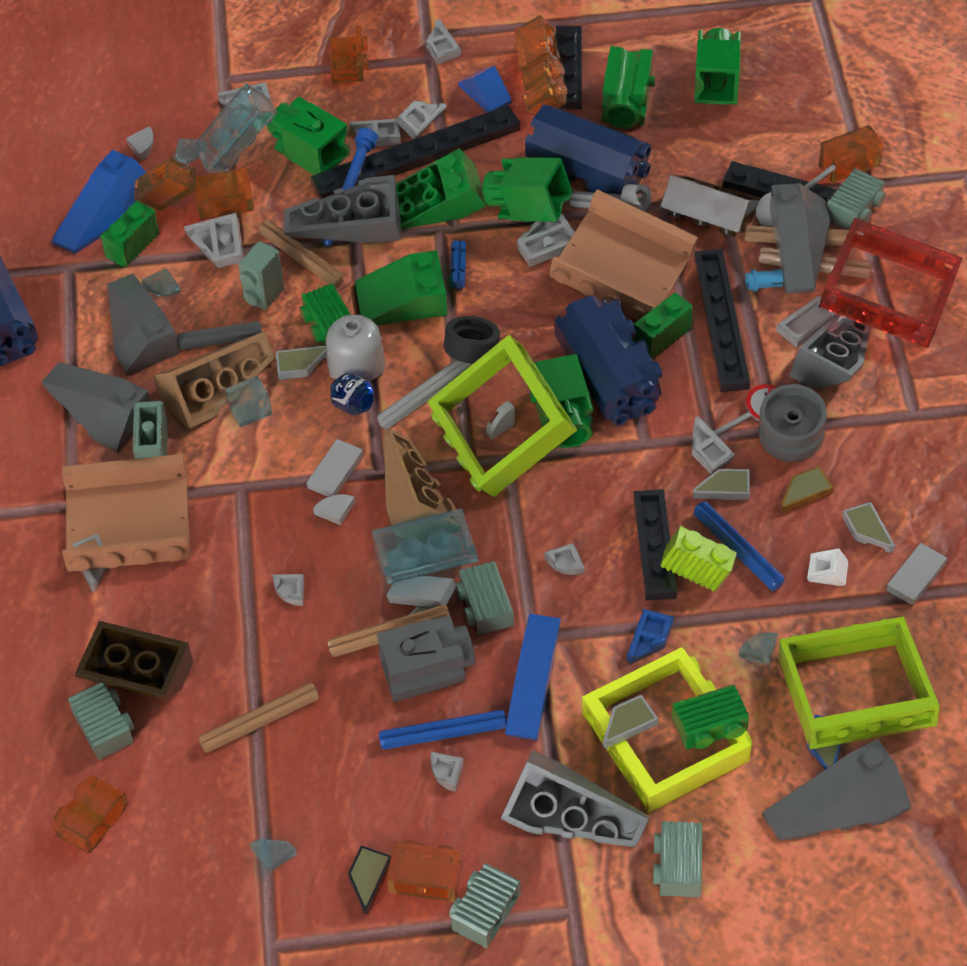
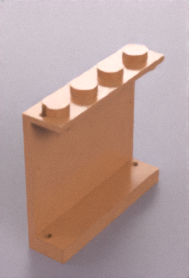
M596 190L592 196L589 211L559 258L553 257L548 276L554 278L559 283L566 284L580 291L586 296H596L601 302L602 299L607 301L618 299L623 312L639 320L668 297L692 257L698 237L600 190Z
M183 454L62 466V478L66 489V549L62 550L67 572L191 559L187 471ZM95 534L99 535L103 546H98L96 540L93 539L78 545L79 548L72 545Z

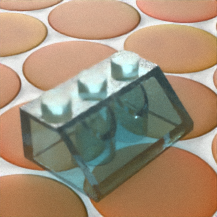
M247 83L243 85L194 143L203 166L209 173H225L230 166H233L238 161L240 154L247 146L254 143L259 132L272 122L274 115L277 113L271 100Z
M462 508L372 530L375 556L381 575L387 584L479 561Z

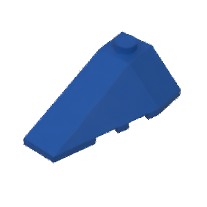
M111 150L93 171L52 238V244L76 254L100 239L102 232L106 231L135 201L150 206L162 192L161 187L135 159Z

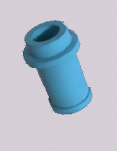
M752 269L750 273L745 274L746 288L753 292H757L758 289L780 288L783 285L781 269L761 272Z

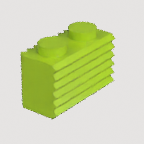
M680 526L669 543H667L660 565L668 571L672 570L673 574L683 575L684 579L689 578L690 582L700 583L701 587L705 586L707 589L715 592L732 571L737 552L729 549L724 544H718L701 536L696 531H690Z

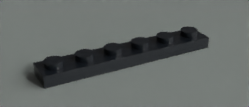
M723 249L694 251V262L720 392L750 390V378Z

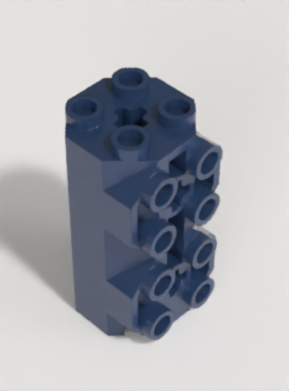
M543 104L531 122L530 126L534 127L535 130L533 135L527 134L525 156L528 158H561L569 182L575 181L576 177L582 178L584 180V187L588 192L600 190L604 193L621 194L625 184L638 185L642 178L646 179L649 175L651 164L648 163L652 145L648 142L552 105Z
M0 256L1 367L17 359L32 355L36 350L35 343L39 338L35 325Z
M590 295L571 302L565 308L567 314L563 318L559 315L554 320V335L567 356L577 354L587 389L605 419L611 420L616 426H620L631 419L651 414L656 409L655 402L662 394L658 380L662 378V370L657 361H652L644 340L633 342L632 337L636 335L633 322L630 319L626 320L623 315L619 300L607 301L602 299L601 302L596 296Z

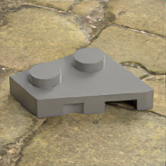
M236 213L184 226L188 237L217 268L239 263L244 257L239 219Z
M562 214L557 222L535 221L531 229L517 240V249L529 267L554 256L561 255L575 232Z

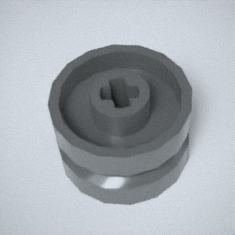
M789 384L771 390L764 397L760 407L758 432L760 443L765 451L774 458L786 462L803 461L812 457L821 448L825 436L827 413L826 405L820 395L809 387Z

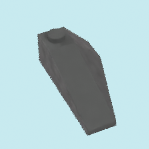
M395 176L365 178L358 181L359 185L344 191L342 188L333 191V195L326 198H313L285 209V236L367 243L401 240L400 211Z
M800 183L772 185L770 214L786 294L815 292L830 225L826 200Z
M134 274L107 284L114 352L127 376L180 354L173 327L164 312Z
M848 301L799 348L789 376L799 381L800 384L814 390L849 381L864 364V355L868 345L867 341L874 314Z
M61 362L42 381L44 388L61 406H64L72 414L73 419L88 431V435L95 442L117 453L133 436L134 404L151 402L147 390L123 378Z
M876 739L849 753L763 811L762 816L778 840L785 841L819 835L821 831L838 828L844 831L850 830L852 826L871 823V826L884 824L909 811L911 804L896 763L880 741Z
M532 750L500 819L533 834L542 835V833L562 835V838L573 839V837L594 839L595 842L636 847L650 816L564 764Z

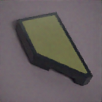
M361 845L348 872V878L357 895L363 913L369 914L393 860L391 855Z

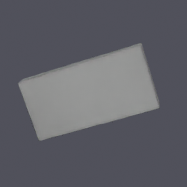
M817 296L777 324L776 332L795 348H798L838 311L820 296Z
M337 439L307 481L308 489L327 497L337 495L364 456L363 450Z
M920 543L887 584L886 591L913 606L946 565L947 558Z
M399 573L386 596L389 603L433 608L447 605L456 588L454 579Z

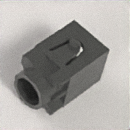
M450 615L377 633L380 662L393 702L466 681L464 668L476 665L474 649L466 626L462 625L454 628Z

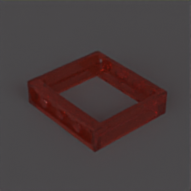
M854 218L818 307L928 348L941 318L962 257ZM855 231L862 232L863 236L855 233ZM852 247L943 280L944 282L929 322L837 289L836 285ZM945 263L953 266L952 269L944 266Z

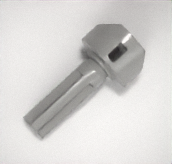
M625 184L621 194L606 193L644 212L651 205V190L646 185ZM573 191L570 206L589 208L595 192Z

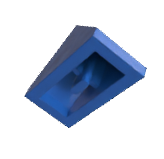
M495 65L478 70L458 82V86L487 113L512 103V99Z

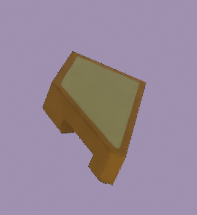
M820 466L813 467L791 477L781 504L782 513L833 494L834 488Z

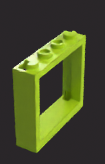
M510 335L506 336L427 401L433 411L431 413L432 419L439 427H443L446 432L443 435L444 439L453 449L457 450L459 454L456 456L458 462L465 470H469L472 475L469 478L471 484L477 491L483 490L492 497H495L577 431L524 346ZM512 361L550 421L485 473L449 411Z
M904 616L779 639L778 660L810 750L937 726L940 705ZM895 645L916 697L915 700L814 718L795 664Z

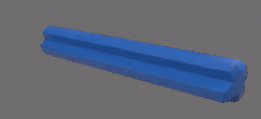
M702 501L695 506L694 515L724 545L737 552L736 556L768 588L776 591L783 586L784 576L706 501Z
M496 710L381 730L379 732V741L382 749H390L506 728L507 721L504 711Z

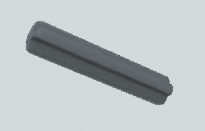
M256 321L181 332L177 334V343L179 349L184 350L238 342L261 333L262 328L260 322Z

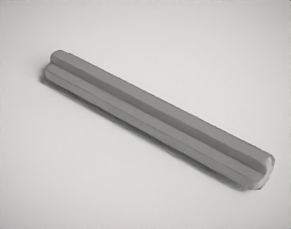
M454 360L378 414L377 422L383 429H389L431 399L472 364Z

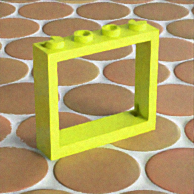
M683 647L582 696V714L603 744L610 720V715L605 709L606 707L678 671L696 696L714 691L716 688L710 680L706 681L700 673L701 670L697 660L693 656L689 657ZM745 731L738 738L727 739L731 746L655 784L626 740L606 748V750L647 812L650 813L749 762L753 743L750 735Z

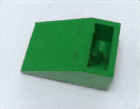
M460 148L396 183L401 229L463 219L487 206L483 198L482 186L476 165Z

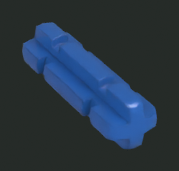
M454 240L451 243L450 287L452 289H463L466 272V242Z

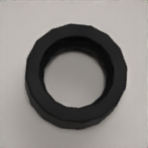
M460 316L447 323L443 347L445 352L453 359L473 364L499 343L500 330L493 322L482 317Z

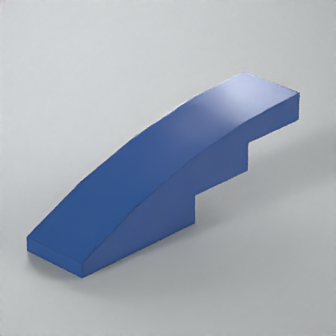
M529 613L505 731L506 736L538 741L549 681L551 682L561 618Z

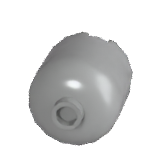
M352 314L336 320L328 329L326 336L327 365L330 377L342 382L344 387L352 379L358 381L363 378L365 380L355 389L368 387L371 385V381L377 378L379 374L380 376L384 374L386 365L379 328L371 319L362 315Z

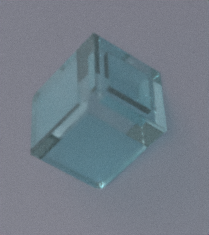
M258 376L226 388L228 406L240 427L272 415L269 395Z

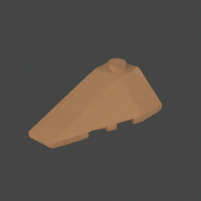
M261 332L154 375L153 378L163 404L188 429L214 418L229 400L234 399L239 394L238 391L249 381L253 380L275 358L265 332Z
M387 428L384 431L386 511L391 522V528L401 536L407 535L416 540L459 530L462 523L450 498L443 499L438 491L441 486L440 483L423 469L426 466V462L412 441Z

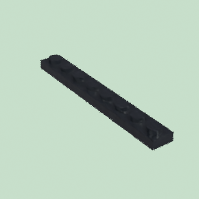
M507 105L365 157L355 186L359 185L358 181L365 178L395 176L439 160L459 148L464 151L520 130V121L510 106ZM352 161L310 176L311 184L320 199L333 195L334 190L343 187Z

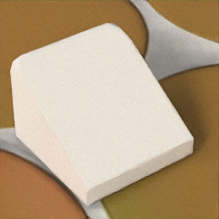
M839 548L811 553L807 579L809 582L844 586L847 578L848 560Z

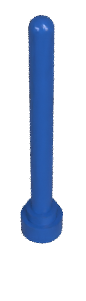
M358 129L354 140L357 150L343 184V191L355 186L367 152L374 149L379 136L371 129ZM323 239L322 242L325 246L329 247L333 244L334 240Z

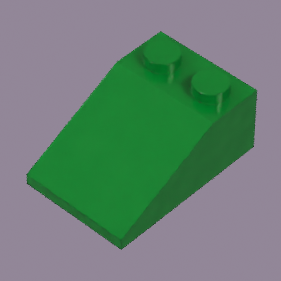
M437 250L408 254L355 280L360 315L371 319L376 325L447 315L446 290Z

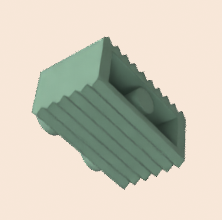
M854 168L853 172L845 179V182L842 183V186L837 189L836 193L827 203L828 214L832 224L836 223L837 226L840 225L847 230H857L861 224L865 226L871 218L873 208H879L886 197V193L883 192L885 182Z
M258 241L238 263V268L240 270V280L242 281L241 287L244 292L243 298L248 304L265 310L268 309L271 302H275L274 298H278L281 291L285 289L279 251Z
M161 401L134 404V459L167 456L168 421L164 404Z
M491 561L484 565L479 564L472 568L468 567L465 570L461 569L459 571L460 582L455 584L459 600H465L468 607L464 608L468 626H475L477 635L514 626V612L496 563Z
M98 683L68 698L71 710L98 760L108 757L109 754H114L115 751H120L121 748H126L127 745H132L133 739L130 732L135 730L128 713L126 712L121 715L118 710L121 702L114 688L108 690L105 684Z
M663 821L661 833L654 834V853L661 855L660 864H654L653 884H660V896L701 897L702 823Z
M485 863L480 872L475 870L472 873L466 886L468 891H466L462 899L458 897L454 901L449 916H451L452 930L454 932H458L461 936H465L478 945L488 948L521 895V881Z

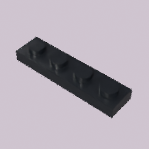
M556 26L555 107L559 109H582V26Z
M731 161L724 176L722 187L762 198L771 192L772 185L800 183L805 186L809 182ZM815 184L809 189L826 200V204L837 191V189Z
M664 489L634 491L633 500L645 601L676 599L675 573L673 574L672 570L668 571L660 565L666 545L670 541Z

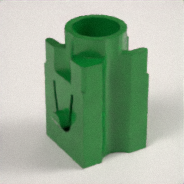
M713 28L703 35L702 30L698 31L694 103L737 105L741 32L737 31L733 34L724 28ZM706 78H708V80H709L710 89H709V87H708V83H707V79H706ZM727 78V82H726V85H725V87H724V90H722L723 85H724V82H725V79Z
M610 46L602 89L604 96L601 120L603 122L607 121L610 125L620 129L634 127L638 121L639 125H644L650 89L655 87V77L652 76L653 50L640 49L636 52H630L623 47Z
M300 96L293 100L291 105L287 102L281 103L269 116L267 129L273 137L278 139L274 149L313 175L337 167L351 155L350 146L345 144L348 134L347 124Z
M502 158L503 171L487 172L483 180L482 194L486 205L489 207H501L498 219L557 222L562 214L563 203L569 201L573 194L561 158Z
M577 354L534 362L577 429L558 447L566 449L584 444L593 436L590 426L593 424L591 416L593 407ZM531 392L530 400L531 403L535 404L542 428L550 420Z

